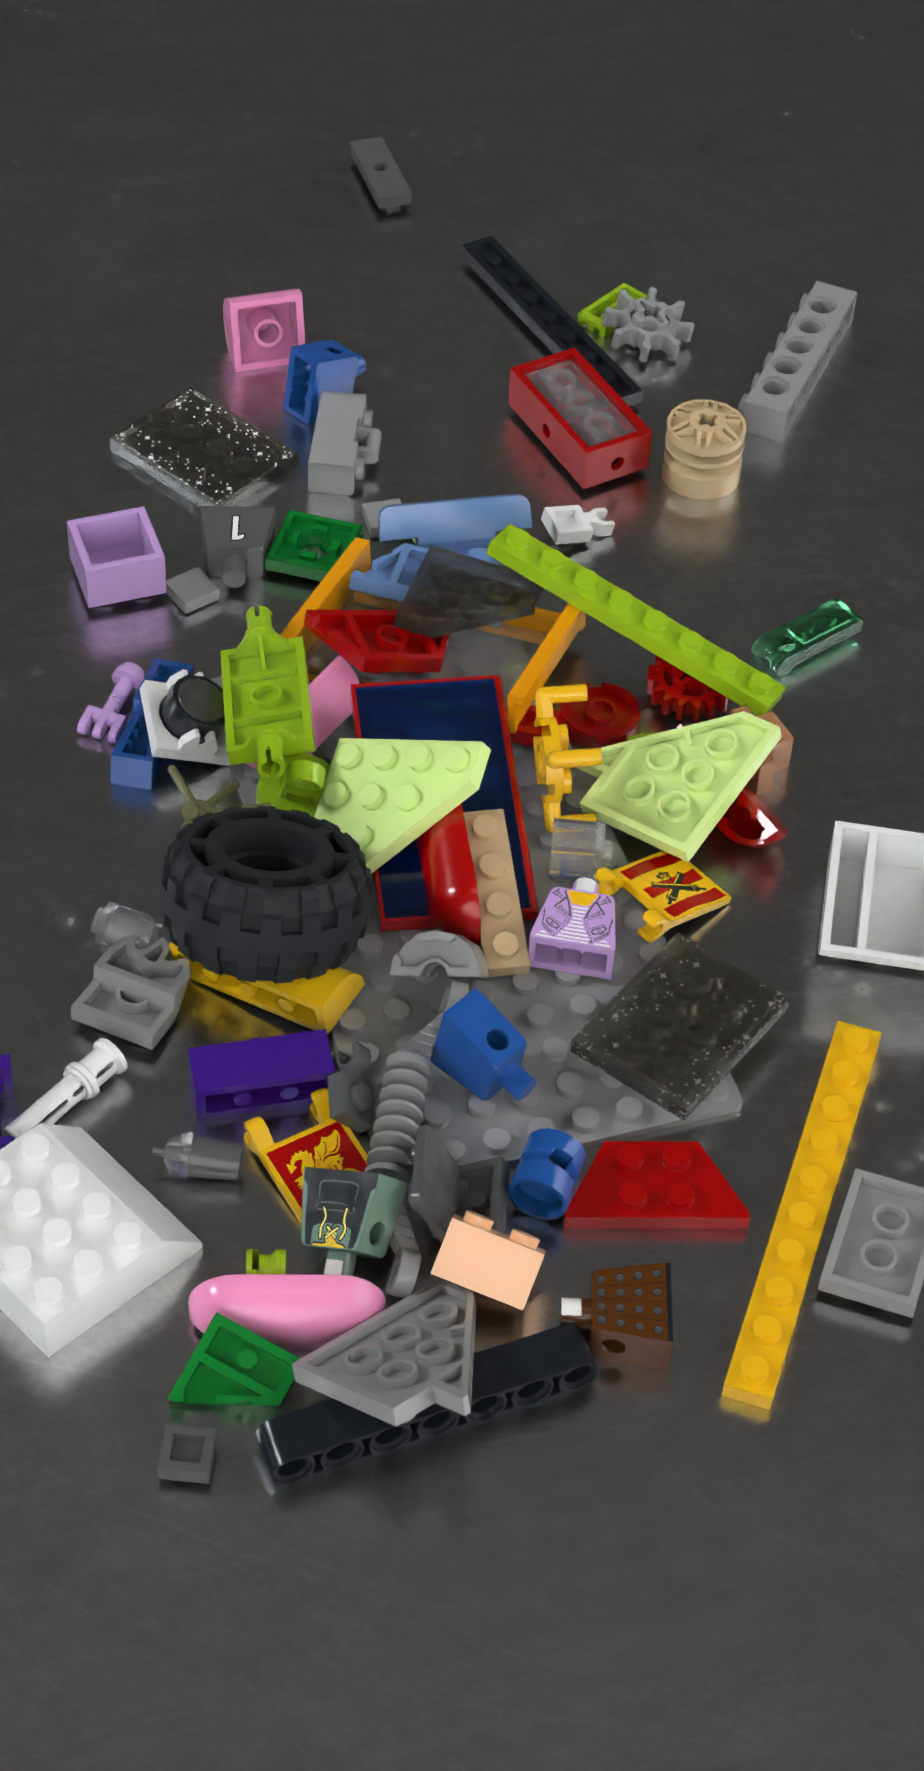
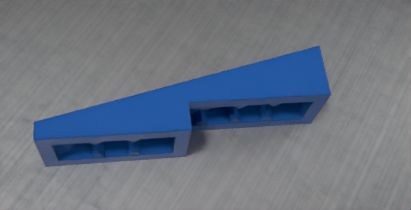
M154 658L141 685L145 680L166 683L170 676L183 669L187 670L188 675H193L194 664ZM139 687L133 698V714L111 754V784L152 790L163 758L152 757Z

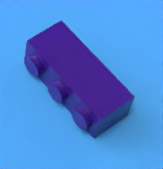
M326 1029L309 1032L300 1031L294 1034L266 1038L257 1037L244 1041L207 1044L201 1047L187 1048L189 1081L197 1121L310 1105L313 1102L310 1096L311 1093L320 1088H328L327 1076L336 1073Z

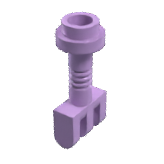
M124 662L115 668L112 674L115 687L102 709L91 705L87 706L78 722L77 733L88 735L94 725L93 738L102 740L109 730L108 742L117 744L127 725L126 715L119 714L129 694H135L144 680L145 673L139 665L132 662Z

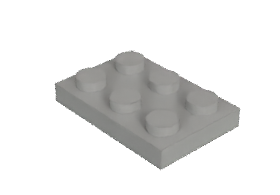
M855 1168L820 1277L818 1290L913 1318L924 1282V1188Z

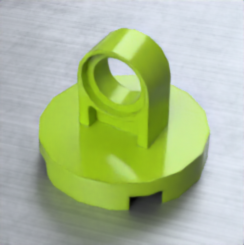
M302 753L297 756H283L285 771L280 777H275L274 766L271 767V779L260 776L255 789L256 804L269 803L275 809L287 811L294 809L309 813L311 817H314L319 800L323 794L330 765L323 759L309 753Z

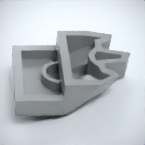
M126 935L110 946L94 964V979L71 1005V1019L152 1050L177 1017L191 976L189 959L180 958L170 961L169 942L163 937L146 949L139 950L135 948L136 940Z

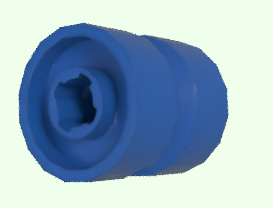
M546 1128L532 1132L527 1139L520 1157V1163L513 1174L507 1190L508 1198L512 1204L522 1213L533 1218L552 1220L563 1216L574 1192V1185L580 1176L586 1160V1152L581 1143L573 1136L560 1130Z

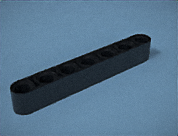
M575 1324L560 1325L474 1353L471 1413L466 1416L434 1403L416 1414L411 1421L395 1427L332 1398L267 1420L256 1430L255 1439L273 1482L278 1485L293 1484L580 1390L591 1384L598 1377L600 1368L580 1328Z

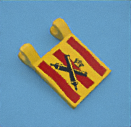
M660 851L614 870L606 867L600 868L594 875L599 881L598 893L612 896L623 887L649 909L644 912L642 917L647 924L637 930V933L649 943L659 939L672 927L728 905L732 898L690 861L686 862L665 851Z

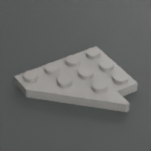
M442 1278L436 1279L292 1363L295 1382L395 1427L411 1421L416 1414L434 1403L463 1416L471 1413L477 1310L474 1291Z

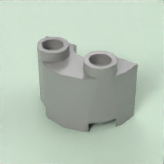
M438 930L418 933L414 935V938L406 942L399 953L394 955L389 974L405 977H432L435 968L443 965L449 977L489 978L487 961L477 944L464 936Z

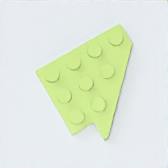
M742 711L602 747V765L577 767L598 778L579 803L582 813H596L597 820L689 862L781 739L780 727Z
M339 738L314 818L325 819L337 825L342 833H348L360 845V850L365 855L366 867L371 869L372 874L479 790L491 749L482 741Z

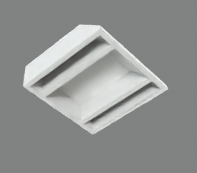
M835 820L828 857L818 942L819 955L924 971V833Z
M39 1123L0 1149V1309L48 1358L203 1248L202 1242L81 1127Z

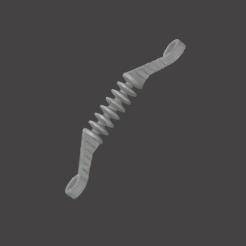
M450 977L442 991L436 1018L395 1053L387 1057L385 1064L386 1073L382 1079L383 1088L380 1090L378 1099L380 1104L376 1109L377 1119L374 1121L372 1130L374 1135L371 1137L369 1145L371 1151L368 1152L366 1160L368 1166L364 1172L379 1173L406 1182L407 1187L411 1183L410 1173L413 1171L414 1166L411 1148L413 1144H416L417 1129L423 1118L421 1111L425 1106L426 1099L424 1095L427 1093L429 1085L427 1080L431 1074V1053L434 1049L444 1012L469 993V982ZM405 1195L390 1239V1246L395 1256L386 1283V1294L401 1299L412 1293L421 1264V1253H419L415 1236L411 1229L412 1226L403 1205Z

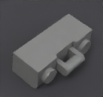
M322 391L308 460V492L350 496L354 494L356 481H363L365 464H374L378 461L382 432L377 428H372L373 410H367L366 394Z

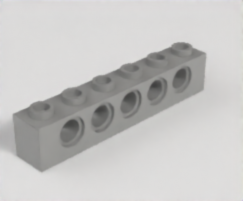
M816 281L810 293L803 294L798 313L793 312L791 314L786 333L780 332L774 353L768 352L762 373L757 372L755 374L750 393H744L740 400L738 411L746 420V433L780 443L784 442L853 322L857 298L856 291Z

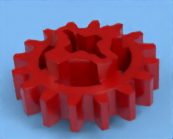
M658 656L655 657V665H649L646 694H651V704H662L661 713L663 714L670 713L671 711L677 712V720H681L685 714L691 715L694 722H698L700 714H705L709 719H713L715 709L725 712L727 711L728 702H733Z

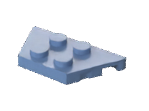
M403 543L394 548L392 553L382 555L373 560L372 568L369 571L362 573L359 570H355L350 578L349 589L395 600L407 606L415 605L430 610L455 611L458 617L497 627L501 623L503 609L501 606H495L493 601L495 591L491 583L486 579V571L482 562Z

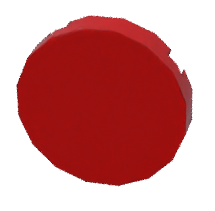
M601 682V687H590L591 683H585L588 694L587 701L560 703L559 711H562V724L567 725L569 739L584 747L602 748L627 741V736L636 735L639 731L641 713L637 699L626 689L612 683Z

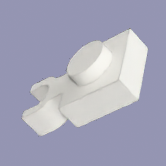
M580 505L545 507L541 517L555 545L590 542L593 534L596 536H611L615 527L614 521H604L608 512L606 507L595 508L590 512H583Z

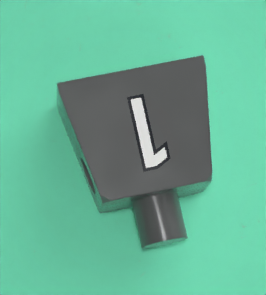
M200 506L201 542L207 575L222 578L224 584L232 588L244 585L246 578L263 577L266 571L265 557L275 539V507Z

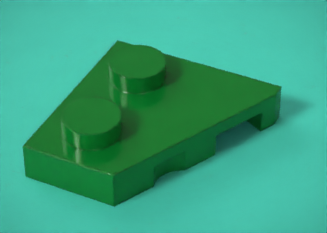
M216 1312L167 1399L175 1404L280 1408L295 1382L292 1363L300 1358Z

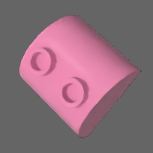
M300 289L224 299L223 319L228 353L235 372L289 365L291 347L305 344L303 298Z

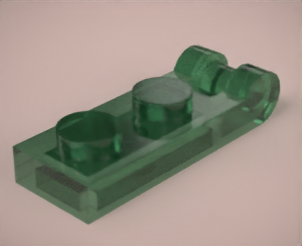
M836 597L761 635L754 641L751 652L760 660H767L770 663V669L782 677L787 675L796 664L862 631L864 619ZM784 646L785 649H783V650H781V651L778 649V648Z

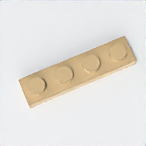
M493 809L463 812L479 896L481 918L479 947L487 961L489 977L529 973L531 964L504 810Z

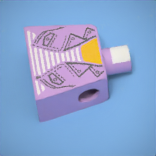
M586 877L576 879L572 889L563 887L552 888L530 933L528 951L530 967L612 980L616 948L614 898L610 895L598 893V883Z

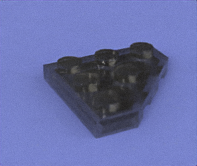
M431 545L396 613L394 626L409 630L414 634L435 638L533 615L542 597L544 588L511 568Z

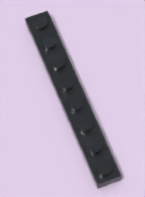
M493 236L461 245V257L553 354L575 347L628 406L642 402L643 390Z

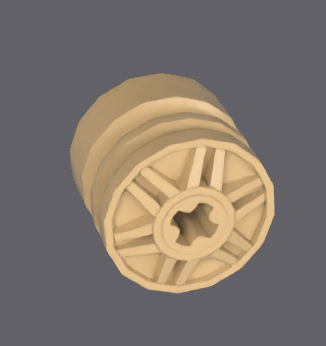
M696 399L681 403L672 409L666 423V447L663 451L661 469L662 479L668 488L680 496L694 500H714L725 497L733 492L741 477L742 453L745 447L744 440L747 432L744 417L730 405L715 400Z

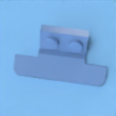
M507 494L386 505L379 512L378 536L380 541L415 538L416 546L482 562L486 571V579L491 585L502 584V570L499 561L486 554L489 543L495 537V531L503 530L510 523L520 529L533 528L530 503L522 494Z

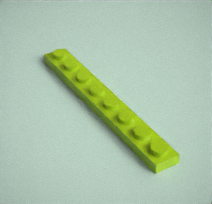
M510 523L490 541L486 552L487 555L740 706L746 705L755 715L770 712L782 698L786 686L775 681L768 674L748 665L734 654L706 640L697 632L689 630L669 618L663 612L635 598L628 591L620 589L598 576L594 571L581 566L563 555L560 551L529 535L525 530L517 528Z

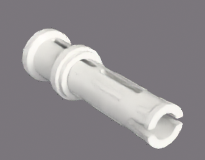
M99 1038L94 1042L93 1050L78 1063L71 1062L66 1066L62 1080L36 1100L34 1104L13 1122L2 1129L3 1137L14 1136L17 1139L39 1123L55 1124L82 1099L89 1100L95 1098L99 1094V1087L114 1074L121 1075L128 1068L127 1061L122 1052L108 1039Z

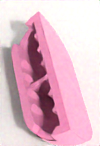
M340 654L309 684L316 749L352 713L350 687L351 684H360L354 669ZM257 762L251 764L245 763L250 768L257 771Z
M233 1274L214 1277L199 1284L189 1296L188 1308L191 1324L193 1327L196 1326L203 1334L217 1312L284 1350H316L385 1310L386 1298L384 1293L373 1283L349 1275Z

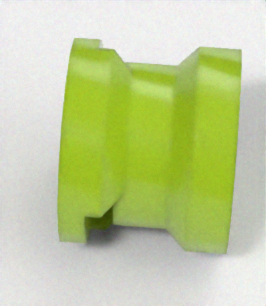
M247 1249L246 1274H286V1249H276L272 1254H261L257 1249Z

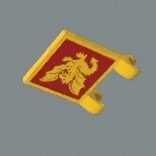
M325 1087L313 1091L310 1095L313 1101L310 1104V1112L320 1124L278 1143H274L262 1117H254L244 1122V1128L247 1131L244 1133V1142L258 1156L301 1225L303 1174L305 1167L364 1172L368 1166L366 1162L367 1153L352 1130L330 1118L328 1088Z

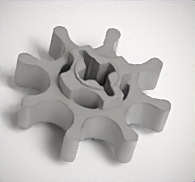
M654 287L649 288L646 299L640 298L638 300L633 299L626 290H621L616 304L617 309L606 307L602 321L604 327L618 328L614 331L611 346L614 349H618L623 344H629L633 348L638 347L641 350L639 361L647 362L650 350L656 351L659 349L664 351L670 359H676L681 344L679 340L690 342L694 329L692 322L679 321L681 320L685 303L679 300L675 304L668 306L663 301L657 302L655 299L657 289Z

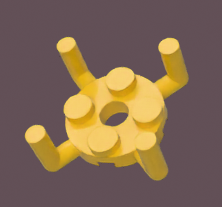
M586 684L540 687L535 692L536 719L534 727L542 726V736L533 737L534 755L531 762L535 767L537 785H546L547 795H539L543 804L544 826L549 833L597 830L596 813L561 815L560 808L563 794H570L572 792L570 768L602 765L601 748L568 750L569 736L567 725H558L553 714V703L587 701Z

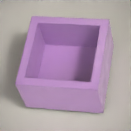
M144 506L67 521L69 556L88 608L167 593L165 556Z

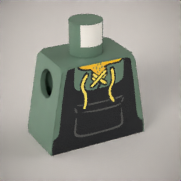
M313 1167L304 1168L301 1241L303 1246L327 1253L324 1275L353 1276L357 1256L381 1259L386 1255L406 1192V1182L379 1173Z

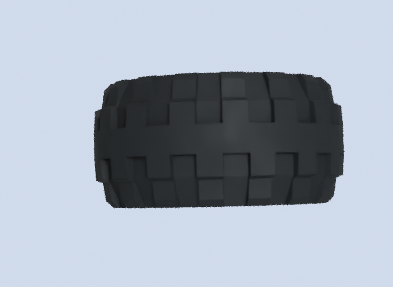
M273 806L225 808L222 812H209L196 818L193 824L185 825L177 833L174 842L168 847L161 875L160 918L164 927L167 928L171 942L178 946V951L192 962L197 961L203 964V967L208 971L219 975L235 976L238 980L255 983L256 980L273 981L274 983H291L294 979L300 978L309 980L322 976L326 973L327 969L331 968L334 970L346 962L350 953L354 952L357 947L358 939L364 938L371 901V869L366 867L365 855L360 850V845L348 833H342L337 825L325 819L320 820L311 817L309 813L294 809L292 811L275 809Z

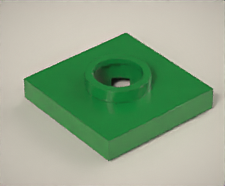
M289 510L265 557V569L322 581L354 538H363L364 525ZM320 549L326 552L327 555H325L324 557L317 558V552H309L306 550Z

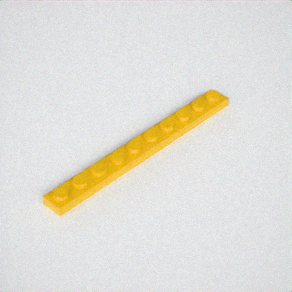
M837 1021L726 1375L722 1397L767 1410L771 1409L882 1032Z

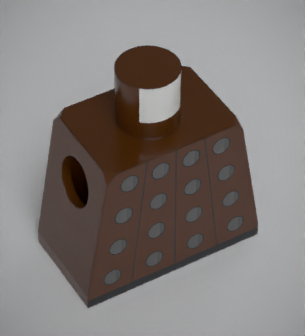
M670 1263L595 1270L591 1273L589 1298L561 1297L560 1325L575 1324L579 1328H589V1347L595 1358L669 1370L673 1348Z

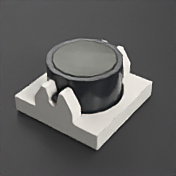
M185 669L170 676L166 683L150 680L143 682L140 687V695L152 757L230 766L226 748L223 689L217 683L204 677L203 672L188 675Z

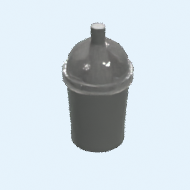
M187 1131L186 1133L172 1136L167 1141L165 1147L153 1145L152 1155L164 1156V1164L167 1169L173 1174L179 1175L182 1179L196 1177L238 1181L243 1143L200 1136L192 1131Z

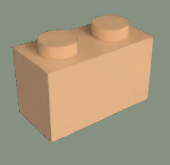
M466 1210L464 1218L455 1214L451 1219L430 1274L524 1310L546 1250L537 1247L540 1239L517 1229H512L510 1236L491 1229L494 1223L493 1220L472 1211Z

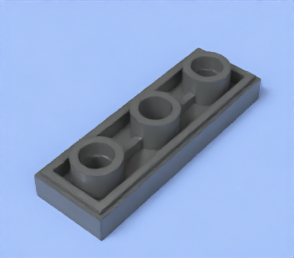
M383 137L350 141V153L378 208L392 210L401 205L411 204L412 192Z

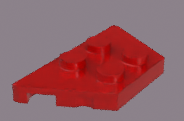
M306 610L303 624L361 672L373 674L409 672L420 674L422 672H440L456 613L455 611Z
M604 1141L568 1205L564 1216V1229L748 1230L750 1212L699 1141Z

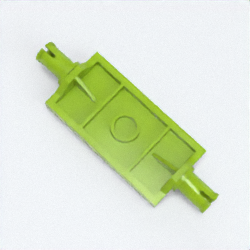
M258 605L259 616H256L254 606L246 612L247 631L238 647L220 651L226 748L230 765L257 762L259 775L263 778L271 779V767L273 766L276 778L284 773L285 762L283 756H297L305 752L316 751L303 636L285 639L276 633L272 628V613L270 609Z

